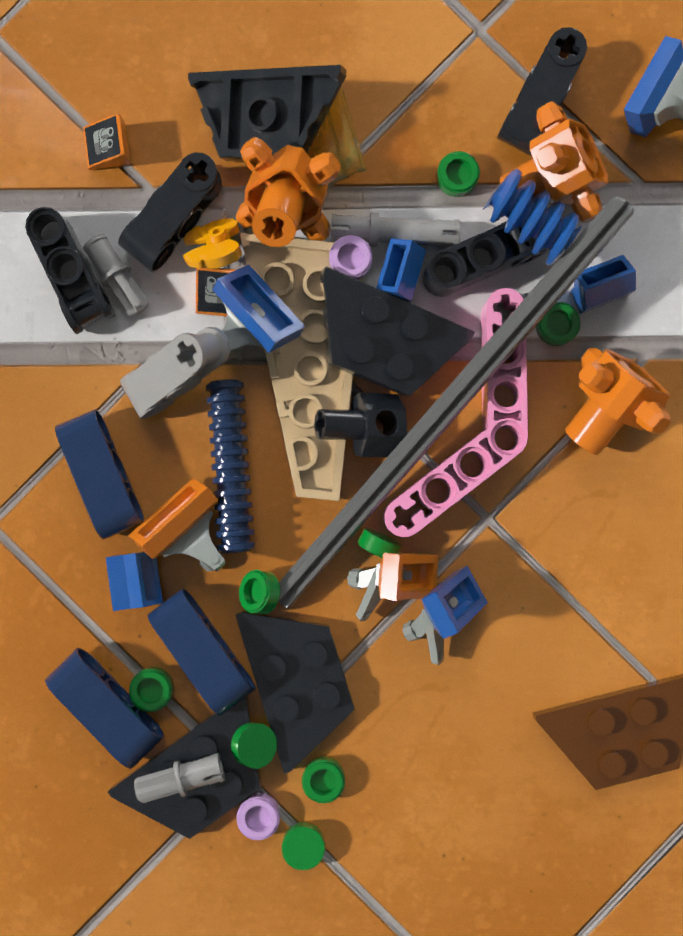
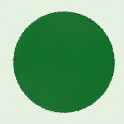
M455 151L447 154L440 161L437 169L436 179L438 186L445 194L452 197H463L469 194L478 182L480 176L479 165L476 159L466 152Z
M556 302L536 325V332L539 338L548 345H565L577 336L581 325L580 316L570 304Z
M367 527L363 528L357 540L360 547L382 558L383 553H399L402 545L396 540Z
M252 570L248 572L242 579L239 588V599L242 607L247 612L256 614H267L276 607L280 597V584L277 577L268 571Z
M147 667L133 677L129 686L131 701L138 709L145 712L161 710L168 704L174 693L172 677L167 671L159 667Z
M249 722L240 726L234 733L231 741V751L235 760L239 764L253 769L262 768L269 764L275 756L277 749V740L272 729L264 724Z
M317 757L311 760L304 768L302 775V787L307 797L317 803H330L341 795L345 785V775L342 766L330 757Z
M308 822L292 825L285 832L282 841L284 860L288 865L297 870H309L320 863L325 852V839L321 830Z

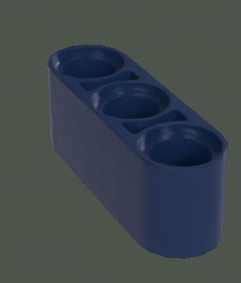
M94 409L56 425L55 433L98 535L105 540L142 524L144 516L109 430L99 411Z
M184 588L147 615L150 624L202 698L218 716H222L256 690L255 684L195 599Z
M76 648L45 679L46 685L52 694L119 763L127 768H134L164 738V733L157 722L147 712L138 709L131 701L129 693L92 655L81 648Z

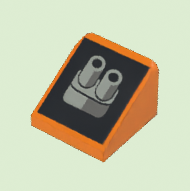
M120 114L111 115L83 127L89 170L131 165L126 124Z
M205 267L197 269L196 314L227 317L223 301L215 294L213 288L218 278L235 271V269H207Z

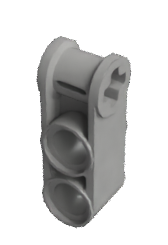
M207 327L196 334L183 333L176 336L165 347L151 354L139 368L125 375L120 380V383L140 419L149 418L168 408L174 403L176 398L192 390L200 384L203 378L224 364L229 358L230 343L224 332L217 327Z

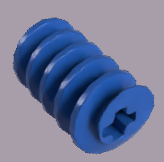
M515 169L502 181L483 210L490 205L494 207L490 218L492 223L506 216L508 219L504 232L507 234L520 227L522 230L518 243L521 245L532 237L536 239L532 250L534 255H537L546 248L549 249L546 264L550 266L568 249L579 233L581 226L576 228L579 216L571 212L561 218L565 205L560 201L547 208L550 193L546 190L532 197L536 182L530 179L521 186H518L522 172L519 169Z

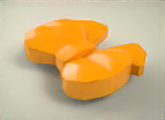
M233 218L218 219L202 227L196 226L187 232L183 239L185 245L206 243V245L197 247L183 255L188 266L197 269L203 267L215 269L238 261L242 252L238 242L231 240L241 230L238 221Z

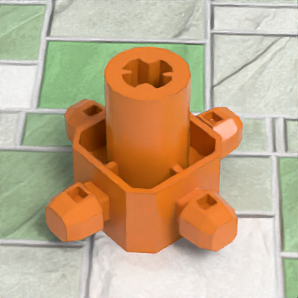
M553 101L549 102L537 110L536 119L540 132H543V134L530 141V152L533 158L513 169H519L522 172L518 186L532 179L536 182L532 197L546 190L550 193V198L554 202L573 203L571 207L582 223L591 222L603 209L599 194L593 192L609 184L607 171L593 137L586 126L580 122L568 119L561 106ZM513 170L507 172L506 174L500 177V184L506 178V176Z
M254 137L246 142L240 152L248 168L253 171L245 188L244 202L236 213V219L241 226L246 229L252 228L256 238L270 247L288 245L294 239L296 231L300 229L309 240L323 241L327 239L330 235L331 227L322 209L326 200L328 185L337 177L341 167L334 154L331 152L322 153L311 159L303 148L287 145L271 155L273 150L263 140Z
M589 348L581 357L583 369L579 373V387L590 398L565 428L567 435L576 444L594 455H599L624 424L641 431L645 429L655 434H661L670 425L671 420L669 413L664 407L671 396L660 383L631 359L607 348L604 351L597 348Z

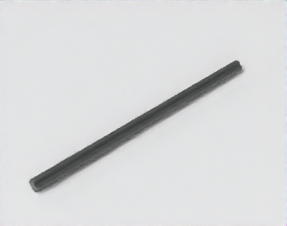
M618 196L611 198L279 582L280 597L278 601L286 608L293 606L634 213V208L627 200Z

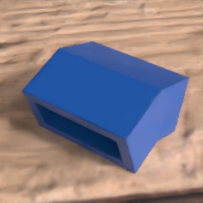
M390 239L376 288L411 303L426 250L413 240Z
M624 254L585 269L574 282V288L571 289L579 313L583 314L629 296L636 291V270Z
M144 551L106 557L113 611L142 608L163 603L157 557L152 559Z

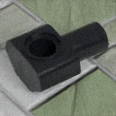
M358 393L352 400L351 410L319 409L314 420L315 434L320 440H353L354 454L359 457H388L407 435L406 409L398 394ZM376 417L380 418L383 423V434L376 428Z

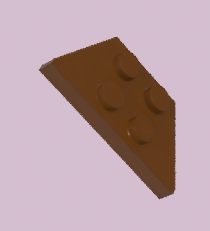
M683 674L532 712L536 722L595 790L680 768L683 753Z

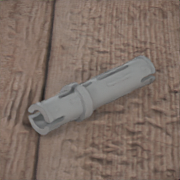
M370 212V217L332 214L331 226L348 227L349 230L332 229L331 242H335L344 236L353 235L364 239L370 247H377L378 243H390V239L413 240L420 245L453 246L459 243L460 235L442 234V232L460 231V220L386 218L379 217V213Z

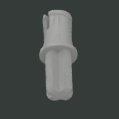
M105 234L97 235L84 244L83 250L101 274L102 285L111 289L129 316L141 313L148 307L149 301L130 274L131 266L128 263L124 264Z
M218 753L183 764L180 761H176L172 768L136 778L134 780L135 794L138 801L143 803L177 793L184 797L187 796V791L225 781L224 769Z

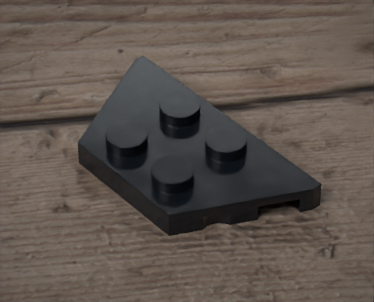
M342 65L192 72L188 73V80L191 87L196 89L203 108L200 110L206 125L213 132L212 140L219 158L225 161H244L240 152L242 146L254 137L263 140L273 150L271 155L287 145L303 148L308 154L346 78L347 70Z
M327 266L322 269L320 281L323 283L325 309L323 314L325 328L328 331L326 346L328 365L408 397L464 347L475 334V331Z
M241 611L236 613L235 616L270 729H272L276 736L277 752L285 774L291 772L355 710L329 625L314 622L306 623L277 616L275 618Z
M248 696L222 716H218L216 713L210 715L113 785L108 790V794L115 800L188 839L194 837L261 787L259 768L253 769L239 764L231 751V741L234 733L240 726L250 722ZM216 753L219 754L224 769L225 781L187 791V796L184 797L177 793L145 803L138 801L134 789V780L136 778L172 768L176 761H180L183 764L203 759Z

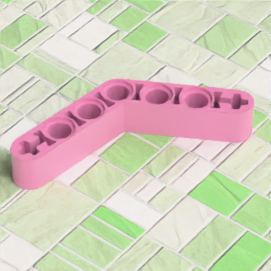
M511 288L498 289L490 295L482 307L481 348L494 335L493 332L495 333L502 325L501 312H494L497 305L503 303L504 309L511 311L512 314L524 300L516 290ZM526 338L513 352V361L509 364H502L482 387L483 431L385 507L383 522L391 533L400 537H410L416 534L523 451L528 439ZM503 385L511 389L514 395L511 407H502L495 401L494 390L497 386ZM498 428H507L514 434L515 442L509 451L502 450L495 443L494 437ZM466 453L475 454L481 461V470L475 477L466 476L460 468L461 458ZM433 479L442 480L448 488L447 498L439 504L431 502L426 495V486ZM416 492L419 502L429 509L430 512L424 516L422 509H418L409 517L412 523L410 527L406 528L401 524L395 527L392 521L397 516L393 510L397 506L403 510L413 506L416 502L410 498V495Z

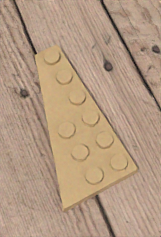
M239 232L246 264H249L305 325L298 338L271 353H268L265 349L296 496L339 501L346 440H320L316 437L314 429L315 415L319 409L349 410L353 375L328 365L327 357L328 331L324 324L323 310L325 309V299L320 274L325 266L331 268L329 253L334 242L294 238L288 245L283 247H270L259 241L255 234Z

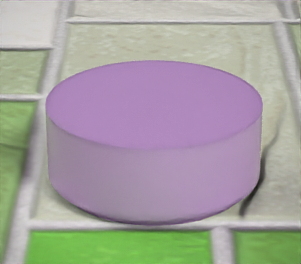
M348 235L341 237L330 249V267L349 277L360 280L367 275L371 268V248L364 239L358 236Z
M253 793L241 802L237 812V825L242 834L247 838L264 840L273 835L278 828L280 808L273 797L265 793Z

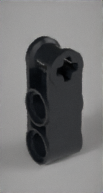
M571 27L561 28L551 36L537 65H534L516 99L517 103L513 104L496 139L532 157L530 141L543 134V132H540L536 119L538 108L552 101L559 106L562 105L572 86L571 81L585 57L587 41L580 31ZM561 51L568 54L566 59L559 56Z
M194 152L184 157L168 179L153 192L138 216L131 220L122 231L118 245L151 272L157 271L167 262L175 247L185 237L187 232L196 226L201 215L219 195L222 189V179L211 157L199 152ZM197 173L201 176L207 174L208 179L205 182L199 179L194 181L193 177Z
M40 207L33 210L26 219V233L59 299L62 313L73 332L77 335L83 332L84 326L105 316L108 319L115 317L113 306L103 287L98 282L71 224L52 208ZM51 222H58L59 229L56 236L49 240H43L42 231L44 227ZM70 260H76L78 267L75 275L69 279H62L60 271L63 264Z
M505 221L497 227L434 254L423 272L422 279L425 288L434 296H448L507 269L516 268L544 255L548 250L546 248L537 255H534L532 250L536 239L532 237L521 245L518 243L522 229L517 227L507 234L504 232L507 223ZM481 248L488 251L492 257V264L486 266L478 263L474 258V249ZM446 265L451 268L454 274V281L448 283L440 281L435 276L434 267Z

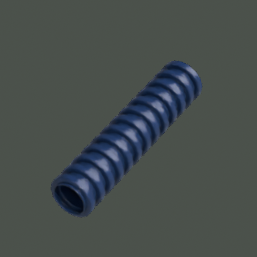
M236 379L215 380L206 384V391H209L211 397L207 398V404L211 405L212 409L208 411V418H212V424L208 425L209 431H213V437L209 438L210 444L214 445V451H211L210 454L212 458H215V464L211 465V469L216 471V477L212 478V483L217 484V491H214L213 494L218 498V504L214 505V510L219 511V518H215V524H220V531L216 532V537L221 538V544L217 545V550L222 551V553L247 552L255 548V542H251L250 535H254V529H250L249 522L254 520L253 516L249 515L248 510L252 508V502H248L247 496L252 494L251 489H247V482L251 481L250 475H246V469L250 468L249 462H245V456L249 454V451L244 448V442L248 441V437L243 435V429L247 428V423L242 422V416L246 415V410L241 408V403L245 402V396L240 395V390L244 388V383Z

